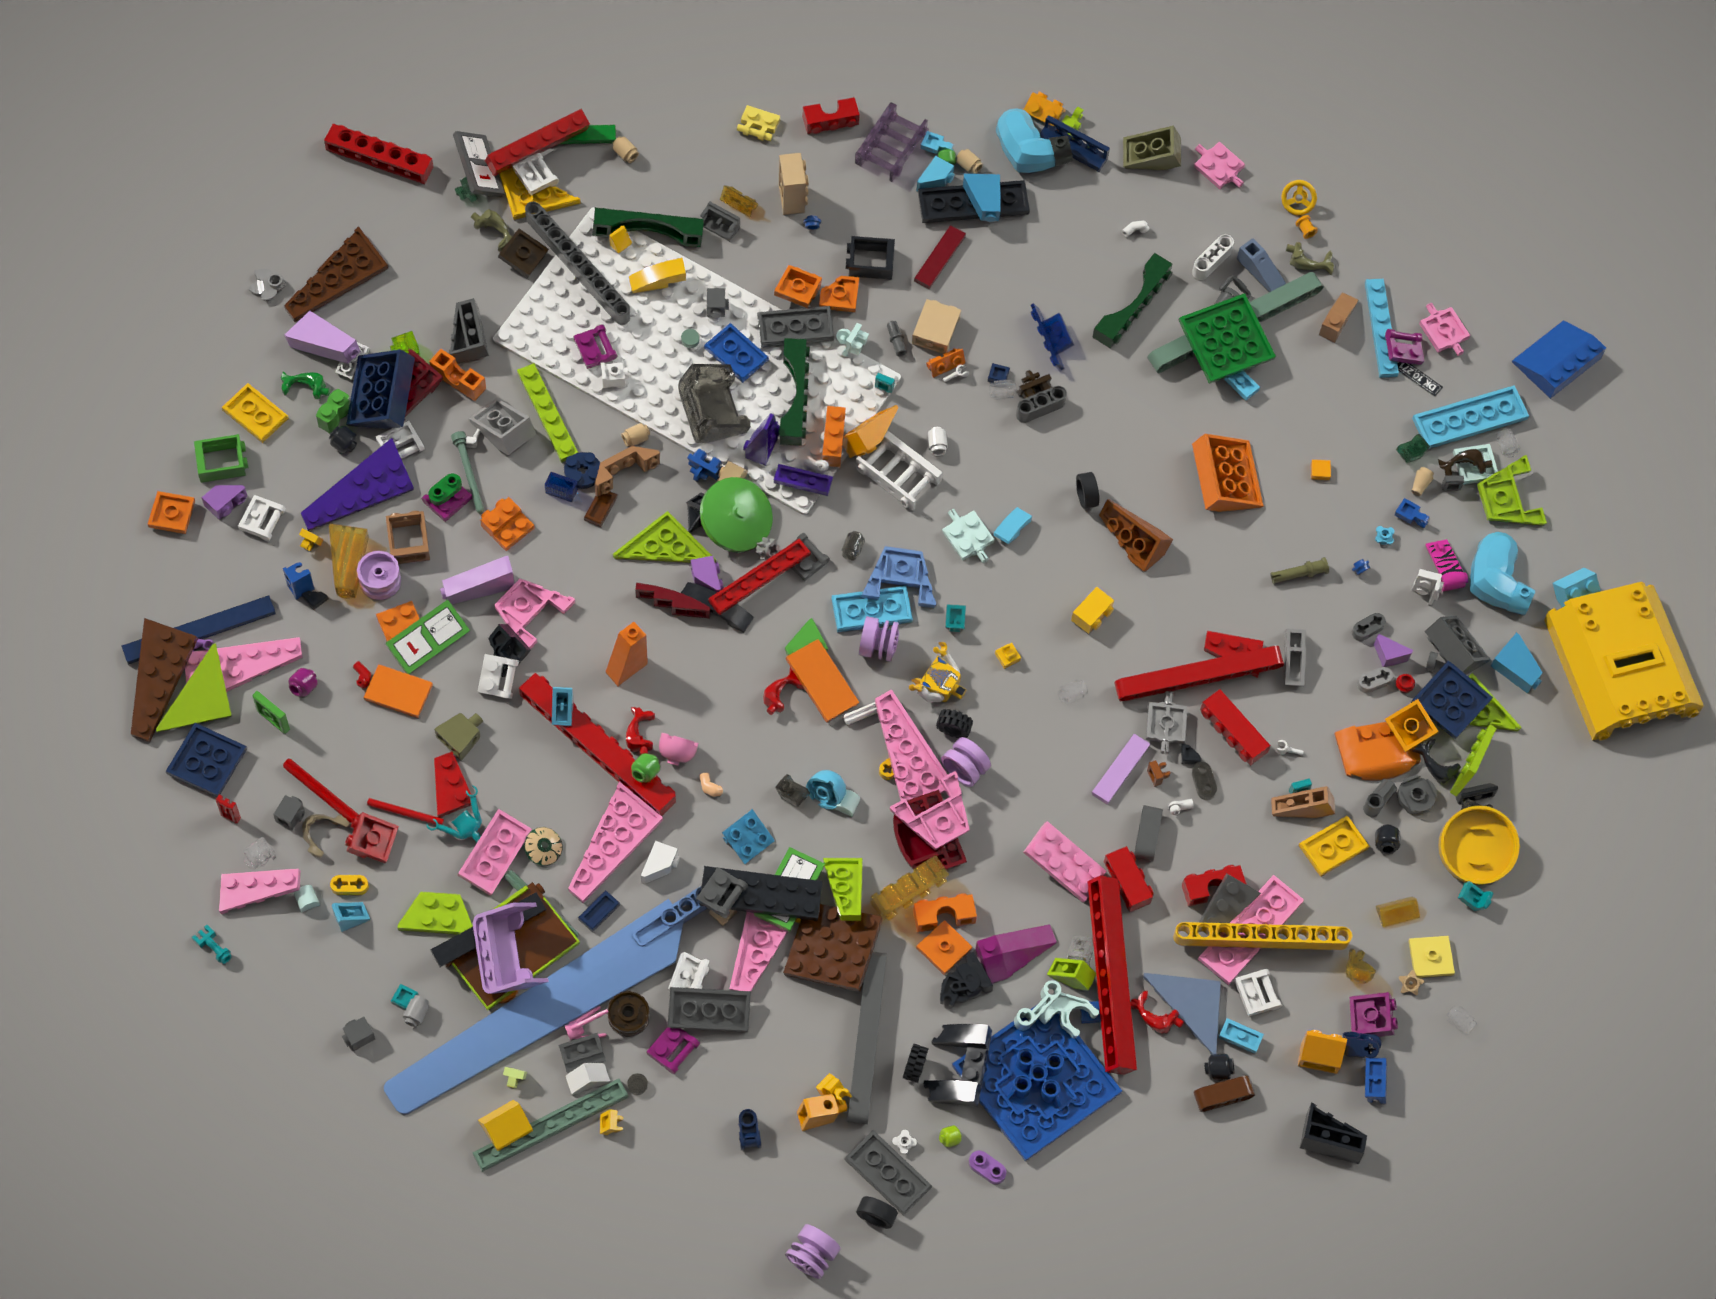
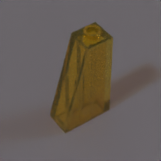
M329 524L336 595L344 599L356 598L359 585L357 567L359 561L366 553L369 540L368 530L365 528Z

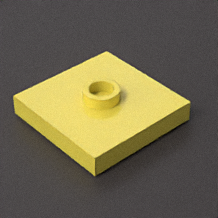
M1449 936L1409 939L1412 966L1417 978L1452 976L1455 974Z

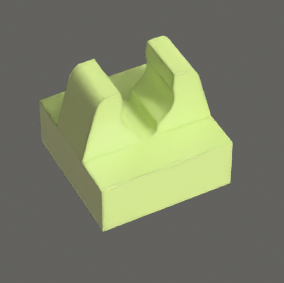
M505 1067L503 1075L509 1076L507 1086L517 1088L519 1079H526L527 1071Z

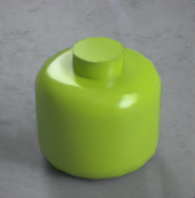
M955 1125L942 1128L939 1141L945 1147L959 1145L961 1143L960 1130Z

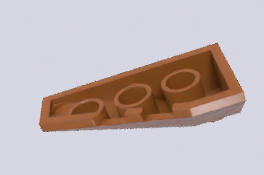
M1107 499L1099 514L1109 531L1113 532L1118 539L1120 547H1123L1127 552L1129 560L1144 572L1166 554L1173 541L1163 531L1110 499Z

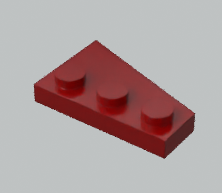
M1207 631L1204 651L1219 658L1263 648L1264 641ZM1259 673L1252 674V676L1258 678Z
M453 751L434 758L437 816L440 818L471 806L470 797L467 796L466 791L470 795L471 793Z

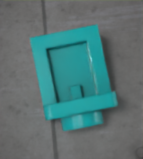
M947 604L945 627L949 628L950 632H960L961 629H965L966 605Z
M1468 881L1464 883L1458 899L1472 910L1479 911L1490 906L1494 893L1491 891L1484 892Z

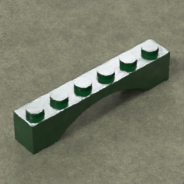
M595 207L592 236L609 238L610 234L624 226L627 231L643 230L658 232L669 236L683 246L701 247L704 219Z
M1154 253L1144 265L1143 287L1137 298L1124 309L1113 314L1104 315L1095 326L1092 338L1110 349L1114 344L1117 345L1123 336V332H1127L1131 328L1132 321L1140 317L1143 311L1142 308L1151 303L1154 293H1159L1163 286L1162 283L1170 279L1173 273L1171 271L1173 264Z
M784 338L783 364L788 368L794 379L796 396L788 412L780 419L779 445L802 446V439H806V428L802 427L803 422L807 421V411H803V406H807L808 395H804V390H808V379H805V374H809V363L806 362V357L809 358L810 346H806L807 339Z

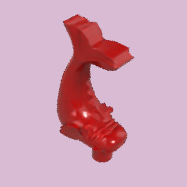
M791 667L787 677L774 681L764 691L763 703L769 706L767 713L773 715L775 711L779 713L784 711L785 706L780 700L779 693H781L786 684H792L804 690Z
M631 707L634 718L626 731V745L631 752L640 751V755L648 754V751L653 749V742L643 739V736L639 735L638 723L640 721L654 720L655 713L653 711L643 712L640 707Z
M1143 991L1138 999H1131V1009L1138 1010L1146 1024L1156 1032L1167 1034L1173 1025L1179 1028L1182 1027L1184 1021L1178 1018L1179 1012L1176 1009L1163 1016L1154 1015L1144 1009V1004L1148 999V991Z

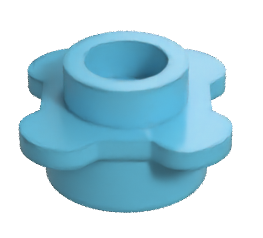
M1378 526L1376 528L1377 536L1375 541L1377 543L1390 545L1394 542L1392 537L1395 531L1392 527L1383 528Z

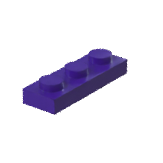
M778 464L774 477L775 484L825 496L829 495L833 481L832 476Z

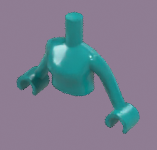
M472 785L476 790L474 795H470L466 791L467 796L470 797L474 817L468 810H465L451 822L458 832L438 824L435 819L433 821L436 822V827L430 828L426 824L427 828L431 831L436 829L461 840L472 837L477 843L481 837L477 831L482 824L476 795L478 794L477 787Z

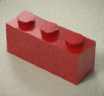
M1126 846L1106 854L1104 864L1111 877L1118 879L1120 895L1130 913L1151 904L1154 893L1151 886L1147 885L1144 880L1143 870L1141 868L1138 869L1134 853L1129 851Z

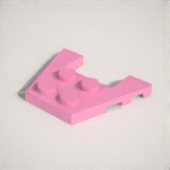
M520 578L497 601L495 609L504 623L508 624L531 649L537 643V638L524 628L548 603L565 614L575 603V599L570 596L560 595L559 592L554 590L549 591L544 589L543 586Z
M956 771L940 779L942 786L949 796L948 799L917 816L913 813L906 799L889 808L894 815L934 850L970 830Z

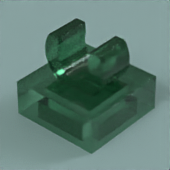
M467 178L461 179L462 186L455 189L456 195L460 197V200L466 198L471 202L478 200L477 194L471 193Z

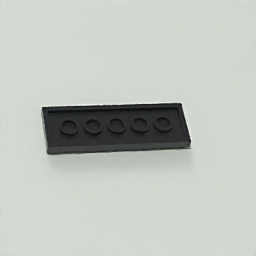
M1025 180L1000 182V217L1029 215L1030 209ZM963 185L918 189L922 223L980 219Z
M704 866L701 891L717 867ZM721 868L748 884L747 889L741 892L730 910L818 921L823 881ZM733 885L729 887L718 903L719 906H723L735 889Z

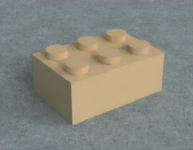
M801 153L779 155L778 185L783 215L805 213V206L808 205L809 180L808 175L805 173L806 161L802 160Z

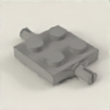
M1169 691L1165 692L1164 702H1149L1146 740L1160 742L1161 754H1164V751L1165 754H1169V744L1171 743L1185 744L1188 706L1172 703L1173 692L1169 693Z

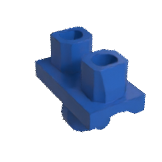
M700 448L693 455L689 454L687 457L689 460L688 465L692 466L690 472L694 474L693 480L698 482L702 478L706 481L708 476L718 480L722 461L713 457L709 464L706 463L704 460L707 457V453Z

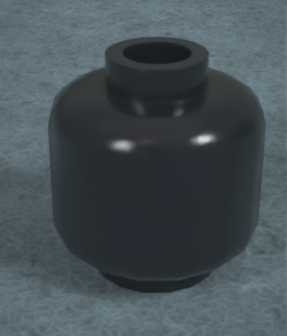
M337 426L329 436V439H331L330 445L342 454L348 450L352 452L358 444L356 442L357 434L346 426Z
M1389 824L1379 827L1375 832L1376 848L1384 854H1393L1401 846L1399 829Z
M1227 1054L1210 1055L1208 1062L1204 1063L1205 1074H1209L1213 1081L1229 1080L1231 1075L1235 1074L1234 1060Z

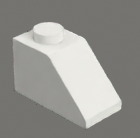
M655 841L641 874V883L646 884L670 874L673 867L676 868L680 860L678 849Z

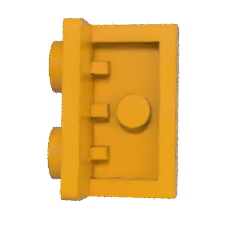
M1040 91L1038 94L1032 92L1023 109L1029 115L1045 122L1048 115L1059 120L1062 113L1066 111L1062 107L1063 103L1055 99L1053 102L1047 100L1048 96Z

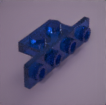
M1032 303L1030 306L1033 311L1030 313L1039 324L1037 326L1038 332L1045 338L1043 343L1047 351H1050L1052 355L1050 360L1054 367L1057 366L1063 370L1065 367L1059 353L1074 346L1065 321L1060 313L1044 320L1040 309Z

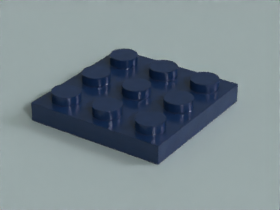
M1448 660L1413 698L1411 703L1418 699L1430 719L1456 740L1493 697Z
M194 723L168 766L166 774L218 797L247 751V746Z

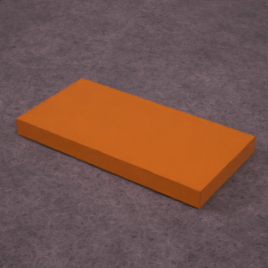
M819 639L785 658L826 723L859 704L858 699Z

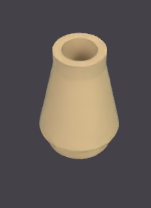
M1425 467L1417 470L1411 492L1414 495L1421 496L1433 481L1434 473Z

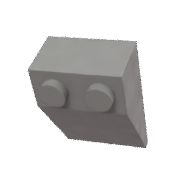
M498 398L469 418L470 422L497 449L507 455L514 452L536 435L530 417Z

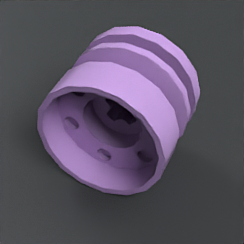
M866 616L859 655L871 658L874 650H878V659L882 660L883 653L887 652L886 661L891 662L898 645L899 623L893 622L892 630L888 629L889 621L886 620L883 628H880L878 618Z
M805 1224L797 1236L802 1244L793 1242L791 1245L792 1249H788L785 1256L803 1273L821 1279L824 1275L823 1270L827 1271L829 1267L824 1259L833 1261L841 1248L829 1235L814 1226Z

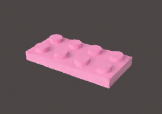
M498 809L457 876L491 896L532 829Z
M1048 821L1042 825L1023 852L1081 902H1085L1089 897L1087 881L1100 875L1104 876L1107 872Z

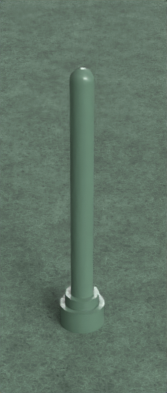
M458 431L451 435L452 443L458 447L476 511L482 514L484 512L483 504L465 447L467 437L464 431Z

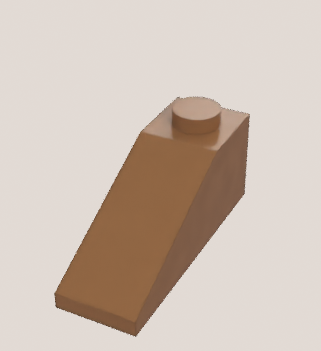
M1342 292L1326 316L1319 335L1335 343L1359 300Z
M1327 786L1271 798L1273 816L1320 818L1335 814L1334 796Z

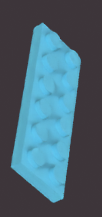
M1514 385L1415 414L1412 420L1427 450L1528 420L1529 414Z

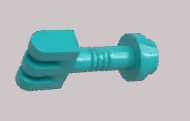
M208 925L204 926V929L208 932L207 934L202 930L198 931V934L202 937L201 939L196 935L191 937L200 948L207 944L217 954L216 960L219 963L226 964L232 958L231 951L228 948L222 949L213 940L216 933Z

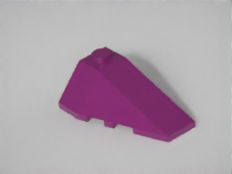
M1049 924L978 940L975 950L982 967L993 984L1011 977L1013 973L1025 967L1035 957L1040 956L1055 945L1057 941Z

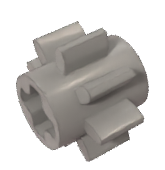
M763 537L761 542H757L756 553L760 555V559L767 560L779 552L780 546L775 543L776 539Z

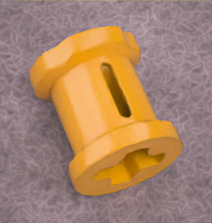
M1309 215L1302 216L1295 222L1296 226L1301 229L1304 239L1313 237L1318 231L1311 223Z

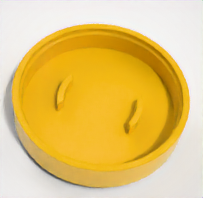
M1471 806L1454 814L1443 826L1438 845L1441 861L1448 872L1456 879L1464 883L1470 881L1474 885L1491 884L1507 875L1517 861L1520 848L1518 833L1513 823L1500 811L1487 806Z

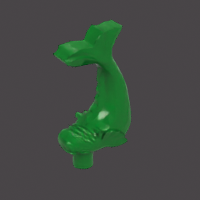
M284 371L282 372L281 380L283 384L281 389L284 395H287L291 386L296 382L309 385L313 389V397L315 399H320L322 395L329 396L330 389L325 388V381L319 373L310 372L289 376Z

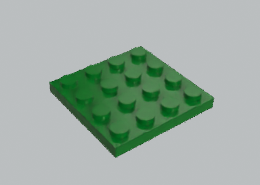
M1245 293L1184 315L1178 320L1209 384L1276 358Z

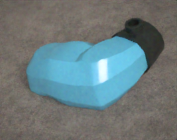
M1018 108L1009 109L998 119L996 133L1000 139L1002 150L1017 172L1032 173L1044 171L1073 161L1068 137L1040 138V133L1034 127L1031 116L1025 110Z

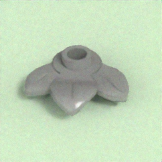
M258 269L254 271L258 280L249 287V291L253 294L261 295L263 301L270 300L276 296L277 291L284 288L285 279L280 274H273L269 269Z

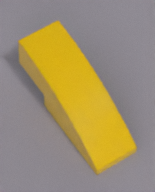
M683 258L661 262L630 275L629 281L632 294L668 288L669 283L686 281Z

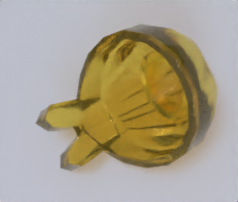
M1350 949L1346 965V977L1356 984H1365L1372 981L1376 970L1363 960L1365 952L1359 950L1356 953L1354 949Z

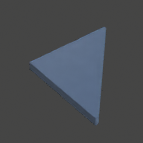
M1144 973L1143 978L1154 988V991L1172 1010L1176 1009L1179 1012L1178 1018L1184 1021L1191 1030V1033L1210 1051V1054L1215 1055L1217 1050L1221 981Z

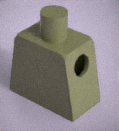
M459 713L434 729L435 736L462 761L480 739V731L477 727L483 720L477 713L469 719L462 713Z

